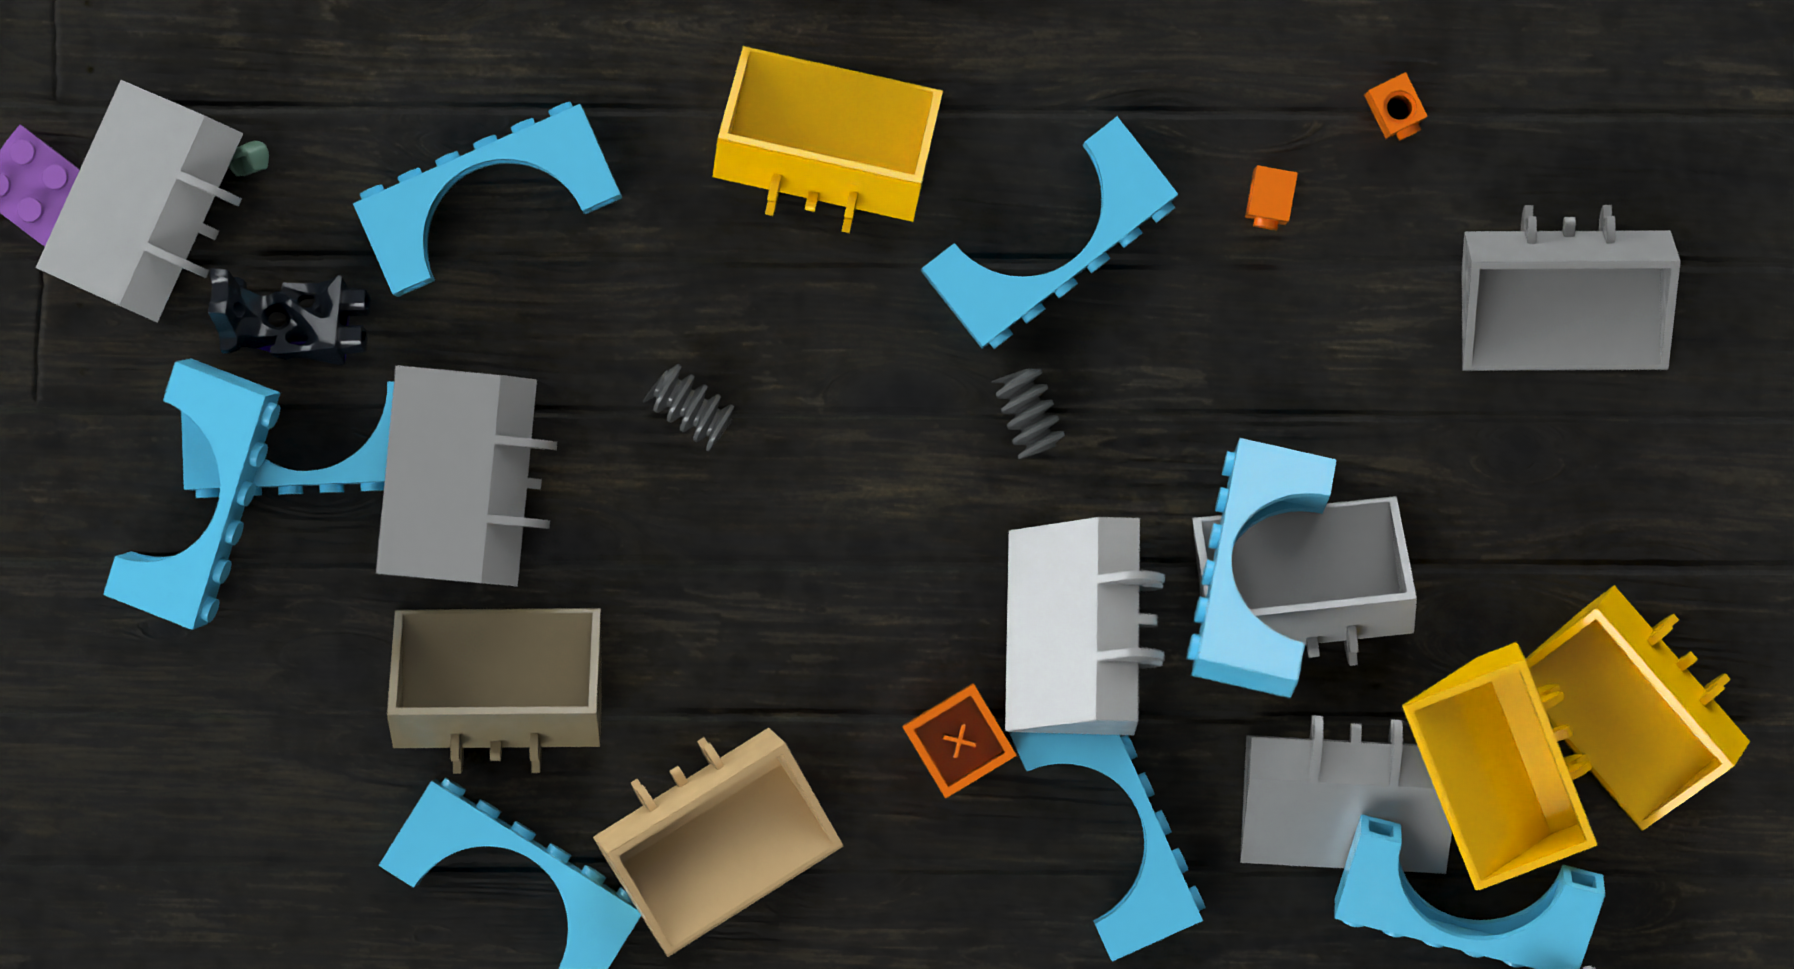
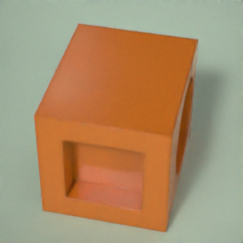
M1406 72L1368 90L1364 95L1386 139L1396 134L1400 141L1422 130L1419 123L1428 116ZM1399 99L1406 104L1408 114L1405 119L1397 120L1389 115L1387 105L1390 100Z
M1257 165L1253 170L1245 218L1254 219L1253 226L1263 229L1278 230L1279 224L1286 225L1290 219L1298 173Z

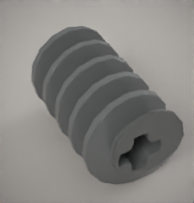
M677 364L663 373L646 395L643 403L656 397L653 410L659 413L669 407L668 422L672 423L678 418L683 417L680 431L685 433L695 426L696 430L693 440L699 442L708 436L709 440L706 450L709 452L731 424L734 405L729 404L721 410L718 409L721 395L716 394L706 400L705 395L708 386L703 384L693 390L692 384L695 376L690 374L680 380L678 377L682 366Z
M1028 368L991 381V383H1004L1005 385L996 392L997 399H1010V402L1001 408L1002 414H1015L1016 416L1007 424L1008 430H1021V433L1012 440L1013 445H1026L1027 447L1018 455V459L1054 448L1056 443L1065 436L1064 431H1051L1050 429L1059 421L1058 415H1045V411L1054 405L1053 400H1040L1039 398L1040 395L1048 390L1047 384H1034V380L1043 374L1042 369Z

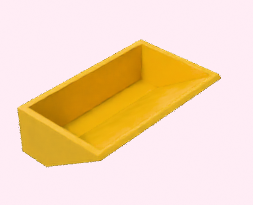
M743 46L718 135L712 177L768 189V203L765 214L770 216L774 215L779 193L781 192L807 198L805 210L815 212L818 201L846 207L842 232L850 233L856 209L913 222L943 90Z
M1614 585L1583 608L1525 660L1536 688L1550 684H1559L1564 693L1565 699L1545 710L1551 727L1556 728L1564 724L1570 725L1573 735L1563 739V741L1574 754H1587L1592 765V769L1589 771L1639 829L1643 831L1733 768L1750 741L1714 700L1725 689L1724 685L1731 680L1726 673L1722 674L1703 687L1687 669L1698 660L1692 651L1678 659L1663 642L1662 638L1679 621L1676 615L1672 614L1651 628Z
M1517 642L1473 659L1402 705L1475 890L1487 888L1597 846L1572 781L1586 774L1592 769V765L1586 753L1563 757L1557 742L1573 735L1570 725L1564 724L1552 729L1545 710L1565 699L1564 693L1559 684H1550L1536 688Z

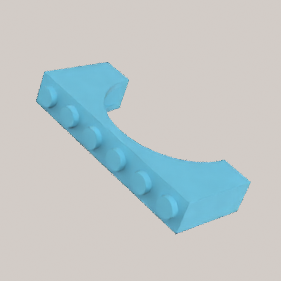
M571 102L560 104L548 111L550 117L537 123H535L533 118L524 120L511 127L512 134L498 140L496 135L485 137L473 144L475 150L462 156L459 155L458 151L449 153L435 161L437 165L435 168L423 173L420 168H416L397 177L399 183L384 190L383 185H377L360 193L362 200L353 203L393 295L399 297L435 281L428 256V235L433 215L448 190L457 181L477 169L505 163L521 164L548 173L567 187L577 200L584 214L622 199L619 188L581 104L572 106Z
M1118 116L1088 138L1083 144L1098 174L1101 188V211L1091 240L1073 260L1045 274L1025 277L1009 276L991 271L977 264L954 243L922 268L921 272L981 349L988 344L993 349L997 348L1013 335L1009 329L1021 318L1026 324L1046 309L1042 302L1055 293L1058 298H1061L1078 284L1074 277L1087 268L1093 273L1111 259L1106 253L1117 243H1120L1125 248L1143 234L1139 226L1152 217L1157 223L1176 208L1171 201L1178 196V193Z
M194 359L175 362L163 401L175 406L188 415L200 427L211 444L220 475V492L217 508L212 521L203 535L188 549L175 556L156 557L142 555L133 551L115 556L103 595L191 630L207 625L208 622L214 619L219 608V599H216L220 584L226 581L231 570V561L228 560L232 546L239 541L243 532L244 524L240 520L244 508L250 504L255 493L256 485L253 483L255 472L263 464L267 455L268 445L265 444L269 428L271 429L275 425L279 417L280 406L277 405L280 392Z
M394 381L387 382L386 403L378 426L368 441L356 453L336 465L312 471L290 470L276 465L265 458L263 464L255 472L253 483L256 485L254 496H261L262 488L278 487V495L303 494V486L319 485L320 493L345 492L344 484H361V491H384ZM181 411L184 490H196V498L219 497V468L211 444L200 427Z
M1239 438L1234 452L1227 451L1222 475L1229 477L1227 488L1220 487L1215 511L1222 513L1220 524H1213L1208 548L1215 549L1213 561L1206 560L1201 584L1208 586L1206 598L1199 597L1194 621L1201 623L1199 635H1192L1187 659L1194 660L1192 676L1291 697L1299 678L1304 643L1275 632L1262 623L1246 606L1233 578L1232 550L1237 540L1249 528L1268 517L1298 511L1323 514L1331 494L1336 459Z
M1009 732L1026 771L1053 764H1074L1094 769L1118 783L1131 798L1138 811L1144 835V853L1138 875L1122 900L1107 913L1093 920L1111 961L1203 921L1199 911L1206 908L1196 885L1188 888L1182 873L1189 869L1180 849L1171 850L1165 835L1172 833L1162 810L1154 813L1148 797L1155 794L1145 772L1137 775L1131 760L1138 756L1128 735L1120 737V735Z
M446 777L442 782L437 779L432 780L378 866L414 888L438 862L464 849L493 846L521 853L536 862L547 872L556 884L564 901L568 920V937L565 953L558 969H609L641 917L625 889L620 887L616 892L603 884L606 877L595 869L585 865L581 870L569 863L568 860L571 855L558 846L550 843L545 848L533 840L536 833L523 824L515 821L510 826L498 818L501 811L486 801L480 799L475 804L465 798L463 795L466 789Z
M1361 814L1335 896V919L1342 920L1345 924L1352 927L1366 926L1382 930L1385 934L1392 937L1406 936L1422 940L1425 944L1432 947L1446 946L1462 950L1465 954L1472 957L1480 958L1486 956L1502 960L1505 964L1516 968L1526 966L1534 969H1580L1605 897L1602 874L1562 865L1556 880L1548 891L1522 911L1491 920L1459 918L1444 913L1427 903L1408 882L1399 858L1402 844L1401 824Z

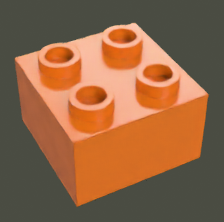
M973 683L902 725L945 799L1017 756Z

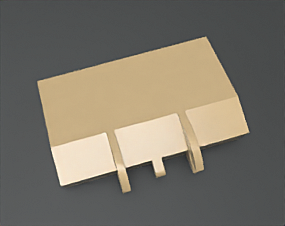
M770 728L762 731L721 758L711 743L708 744L705 737L698 740V745L709 763L708 766L687 779L679 766L671 769L669 772L676 786L655 799L651 798L644 785H641L638 779L632 781L631 786L643 806L593 837L614 874L667 957L844 847L786 743Z

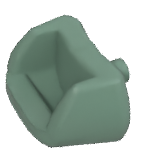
M251 141L237 147L228 167L236 176H246L267 169L269 162L267 146L260 141Z

